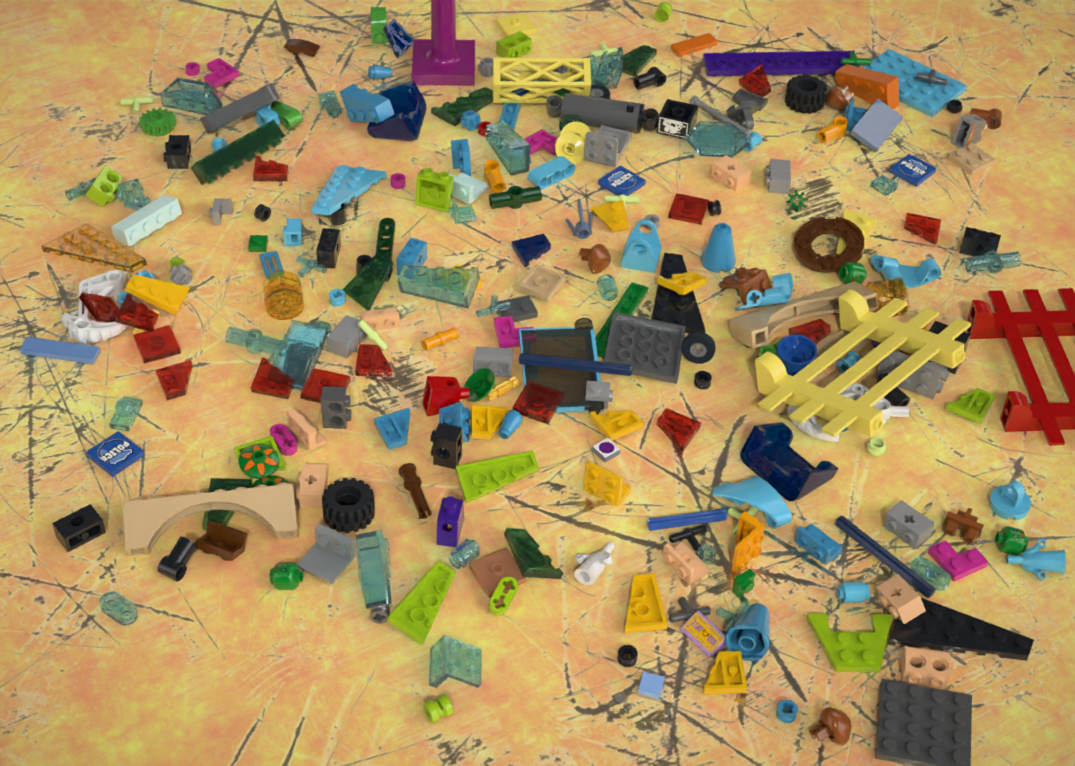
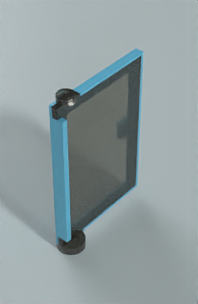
M589 318L576 320L574 327L519 329L521 353L598 361L593 323ZM522 364L526 414L589 411L590 414V412L596 411L598 415L600 411H604L603 402L585 400L587 381L601 382L600 373Z

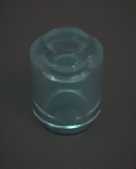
M606 274L598 278L597 286L601 297L606 301L614 300L618 295V288L613 276Z
M465 539L451 551L449 555L450 563L457 569L466 567L480 555L478 543L474 540Z

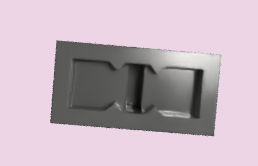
M346 387L322 388L321 411L323 428L347 429V421H351V409H348L351 397L347 395Z

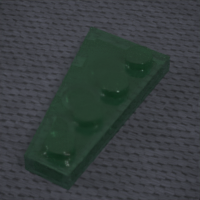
M484 87L473 91L467 97L461 96L456 98L455 102H445L442 104V107L437 108L435 106L431 108V114L456 126L461 123V117H463L464 112L473 110L476 113L493 102V90Z

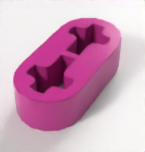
M276 424L270 428V436H273L280 453L285 456L294 455L298 450L297 440L289 429L283 424Z

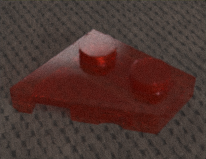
M762 64L739 79V85L748 92L762 97L771 92V86Z
M256 156L253 181L282 182L288 180V165L277 163L273 160L266 162L261 160V156Z
M907 213L904 229L936 245L941 219Z
M127 293L116 316V322L153 333L159 315L153 310L148 309L142 302L137 303L132 299L133 296Z
M359 344L355 368L356 376L392 377V369L378 345Z
M262 357L250 389L253 393L289 399L294 386V380L287 374H283L278 367H274L266 358Z
M191 360L155 370L166 400L186 395L193 368Z
M666 408L657 419V426L681 451H684L699 431L701 422Z

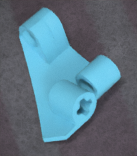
M876 254L870 258L875 270L881 272L889 287L895 289L922 286L938 279L942 274L933 258L924 260L920 266L900 265L897 259Z
M791 273L774 275V288L766 289L765 294L758 290L750 291L746 297L747 305L735 308V311L787 303L793 291ZM757 296H759L760 298L757 300V302H755L754 299H756Z
M758 476L735 484L728 482L713 488V496H720L737 505L747 503L764 512L766 521L771 528L775 529L790 523L792 520L791 512L780 494L768 482Z

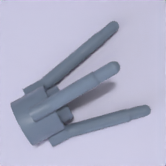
M578 199L580 221L577 222L575 228L568 218L566 222L572 230L573 236H577L579 239H586L592 235L593 212H590L589 221L586 223L584 221L581 199Z

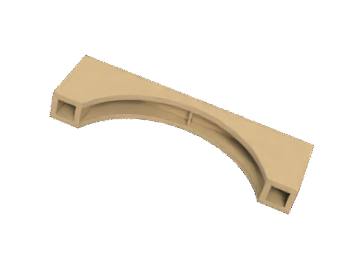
M856 282L844 284L730 319L731 337L755 349L769 344L771 335L788 323L816 315L840 313L839 297L849 289L858 292L865 299L869 311L879 310V292Z
M293 484L258 485L255 488L238 487L235 490L228 491L218 489L209 493L199 491L190 495L174 494L171 497L153 496L150 499L141 500L133 498L123 502L127 555L150 554L157 540L172 525L193 514L210 510H229L246 514L265 525L277 540L298 538Z

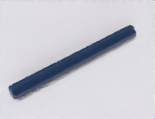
M521 353L519 357V363L523 365L631 376L632 365L527 353Z
M840 516L836 519L835 525L896 574H899L927 598L934 595L936 589L846 517Z

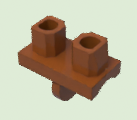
M968 508L966 513L958 510L957 514L948 511L944 523L946 524L944 533L949 536H955L957 529L965 532L962 540L973 544L977 537L980 538L984 525L977 522L978 517L971 515L973 510L971 508Z

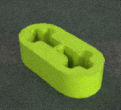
M510 576L502 578L489 601L488 609L490 613L495 616H501L507 611L518 590L516 579ZM507 584L512 585L507 594L503 593ZM501 598L503 599L502 607L497 609L495 608V603Z

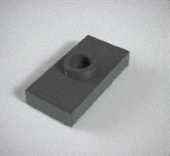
M739 89L732 97V101L739 104L742 101L755 100L759 105L758 111H761L768 102L767 98L743 89Z

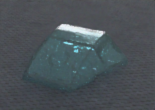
M622 47L617 48L618 51L612 53L605 51L601 56L595 57V55L583 57L590 58L591 85H601L608 89L617 88L623 73Z
M699 121L694 126V130H691L690 134L685 136L686 141L700 156L724 157L727 155L728 157H734L751 143V139L745 138L744 133H739V129L733 123Z

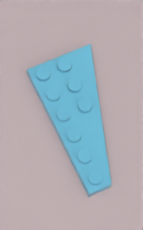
M347 165L337 166L312 206V213L331 215L341 208V204H347L350 202V198H356L367 191L371 184H378L380 178L384 180L386 178V171L369 170L364 167L352 168Z

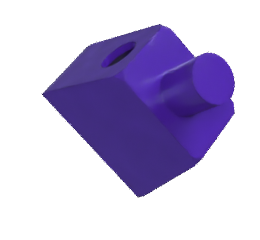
M451 496L442 499L437 518L436 545L457 548L464 521V503L462 500ZM448 524L452 526V530L450 531L446 530V528H448Z

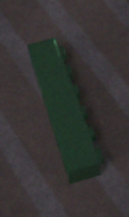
M273 119L197 161L191 167V170L202 185L207 182L211 184L218 179V176L224 177L231 172L230 169L235 168L236 170L244 165V161L250 162L256 158L257 154H265L269 151V147L273 146L275 148L279 146L285 135Z

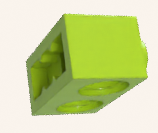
M521 31L496 41V54L501 58H519L532 52V39Z
M105 165L85 196L102 207L106 202L111 203L115 197L113 192L117 193L122 186L120 181L123 176Z

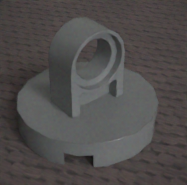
M755 100L742 101L740 106L735 107L733 105L728 108L727 114L730 119H738L741 126L752 130L754 128L752 114L759 110V105Z

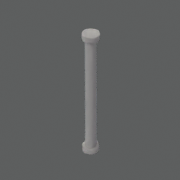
M696 95L690 99V104L697 105L742 133L745 138H748L753 132L751 129H746L702 102Z

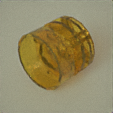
M276 271L265 278L263 291L265 308L268 315L278 320H290L297 317L304 308L302 286L299 277L289 271Z
M900 278L887 279L885 282L881 280L872 281L866 284V287L877 292L878 310L894 298L907 301L909 305L907 288ZM908 305L892 317L904 316L908 311Z

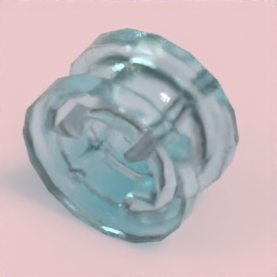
M702 545L697 550V556L706 565H711L716 560V550L710 545Z

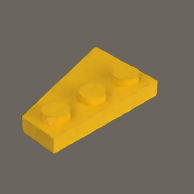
M134 274L125 288L126 292L173 315L177 314L190 290V287Z
M655 573L634 575L624 634L667 629L668 623Z

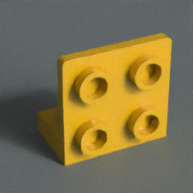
M588 461L585 464L583 490L609 504L619 507L631 492V486L622 483L623 478Z

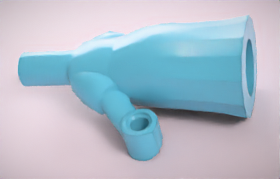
M1040 539L1032 548L1026 549L1021 556L1008 555L1007 563L1021 564L1023 569L1027 572H1032L1040 581H1043L1046 578V572L1044 571L1065 573V550L1037 552L1046 546V541Z

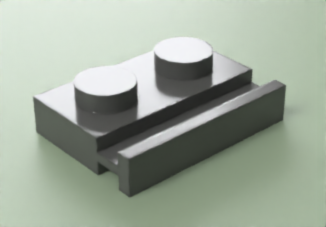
M530 295L495 302L498 316H512L513 322L538 317V312L532 300H530Z

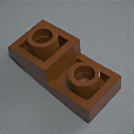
M289 39L284 48L297 55L300 51H303L306 55L314 57L320 46L302 39Z

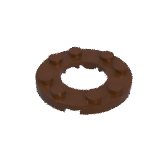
M824 216L812 219L803 224L794 236L795 256L804 266L818 272H839L845 263H857L862 257L865 247L864 235L860 228L853 222L841 217L825 219ZM823 234H835L844 239L846 248L841 254H836V256H821V254L815 253L812 249V242Z

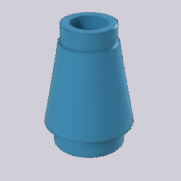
M373 64V66L368 68V76L373 80L392 77V68Z
M515 410L506 412L498 435L503 439H508L522 424V415Z

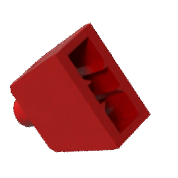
M427 376L422 400L426 415H438L439 409L455 404L460 399H469V388H460L455 377Z

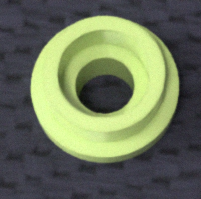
M874 437L867 443L866 448L869 453L880 456L886 452L887 446L883 439Z

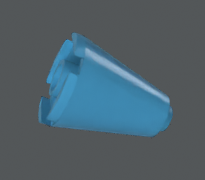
M719 223L714 226L702 252V266L708 271L720 273L721 270H726V272H729L736 264L731 227L725 223Z
M752 604L727 632L726 645L729 651H741L742 660H760L769 650L770 612L763 604Z

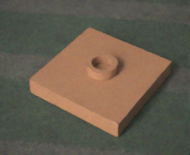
M507 548L469 563V569L488 597L493 595L499 582L504 577H513L518 582V585L526 583V576ZM507 584L504 591L511 589L512 585Z

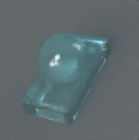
M125 396L119 399L115 405L116 412L109 423L110 429L129 432L143 405L142 399Z

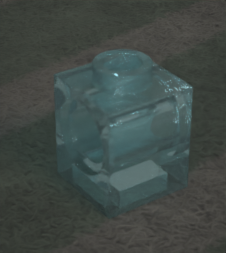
M138 179L118 184L119 191L116 192L119 202L122 201L125 207L145 202L144 190Z

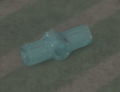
M990 250L983 256L968 257L965 260L967 272L989 270L993 274L1000 272L1003 268L1017 267L1021 264L1018 251L997 254L996 251Z
M229 327L225 336L226 342L246 347L247 351L252 354L265 352L280 356L283 352V340L264 336L259 329L245 331Z

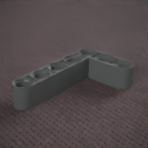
M270 83L200 118L208 134L279 99V96L273 84Z

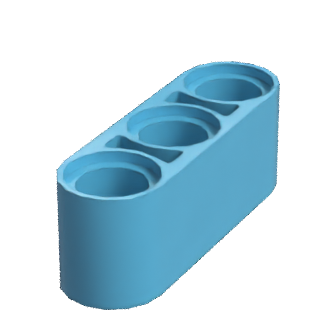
M560 156L532 169L527 178L532 184L539 186L542 190L570 177L575 172L576 167L564 156Z

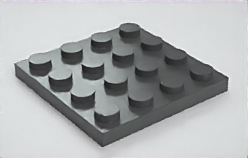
M613 312L604 362L632 365L631 375L677 384L686 326Z
M882 679L880 684L875 759L912 766H971L972 695Z

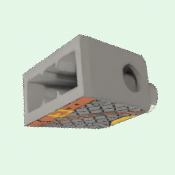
M974 114L961 116L952 144L962 148L971 143H978L982 138L984 130L987 128L986 120Z

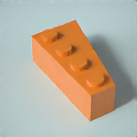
M849 64L835 71L836 86L842 89L847 86V92H853L855 96L872 105L877 99H880L892 109L899 106L897 76Z

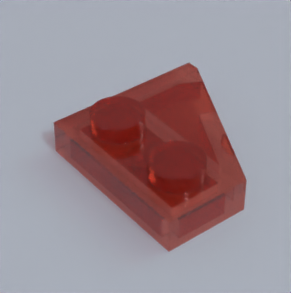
M821 318L789 328V335L806 336L816 345L831 333V326Z

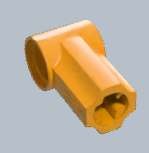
M842 116L835 117L833 123L817 131L819 141L825 143L835 137H844L848 120Z
M487 160L484 163V180L488 182L492 191L495 193L502 192L506 188V184L500 173L499 163L495 160Z

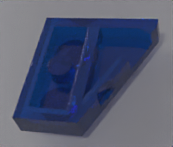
M395 19L383 29L398 59L413 44L414 38Z
M545 234L512 241V248L523 266L528 267L531 260H537L542 254L551 249V243Z

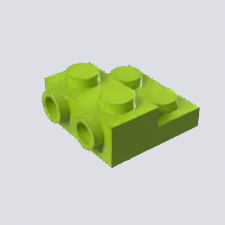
M431 168L421 169L416 180V205L448 213L454 177L449 176L448 172L436 173Z

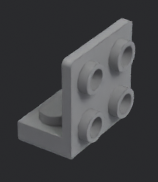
M476 347L473 357V373L479 369L487 368L494 373L495 377H511L513 349Z
M319 523L315 528L316 543L297 565L302 571L333 584L356 557L355 540Z

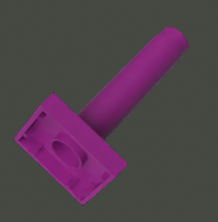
M431 0V39H413L412 85L475 86V40H456L455 0Z

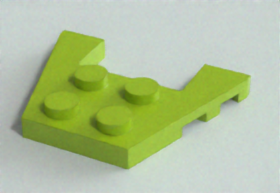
M827 613L807 614V622L814 629V635L817 640H820L822 643L823 651L835 672H880L892 618L891 614H872L871 624L873 632H830Z

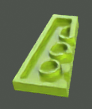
M528 451L456 466L455 471L465 503H469L537 472L539 466L534 452Z
M438 561L390 614L387 622L423 646L456 572Z

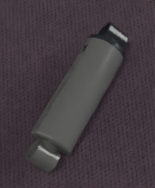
M569 93L564 94L563 100L558 95H551L547 99L548 115L551 117H559L561 115L562 122H582L585 125L596 127L604 125L641 133L642 126L648 131H653L658 125L659 113L653 108L645 110V104Z

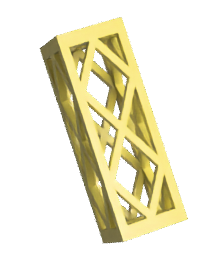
M493 58V103H547L548 98L535 97L557 95L553 91L562 88L572 91L569 94L590 96V58ZM522 65L530 70L517 73L511 69ZM562 65L572 69L562 74L552 71ZM532 80H552V81H550V82H535V81H532ZM523 88L530 92L518 96L511 91Z

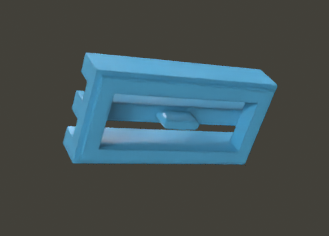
M277 251L259 254L267 281H271L270 278L278 280L279 276H281V279L285 278ZM271 256H274L278 272L275 271ZM265 257H267L272 273H269L265 262Z

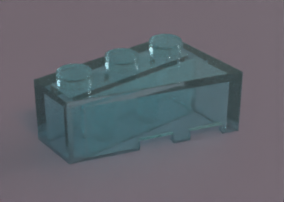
M381 530L356 534L358 577L366 609L371 608L375 603L392 604L389 582L391 575L388 566L390 565L388 552H386L389 551L388 539L383 538Z

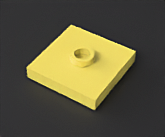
M525 13L496 18L497 25L506 37L518 31L526 35L536 33L535 26Z

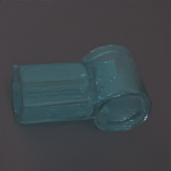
M335 90L318 93L320 106L325 108L329 116L333 118L339 117L342 113V108L338 103Z

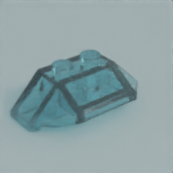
M177 77L161 92L163 107L208 115L223 107L222 102L210 85L205 82Z

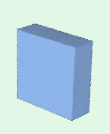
M643 672L638 694L660 699L665 677Z

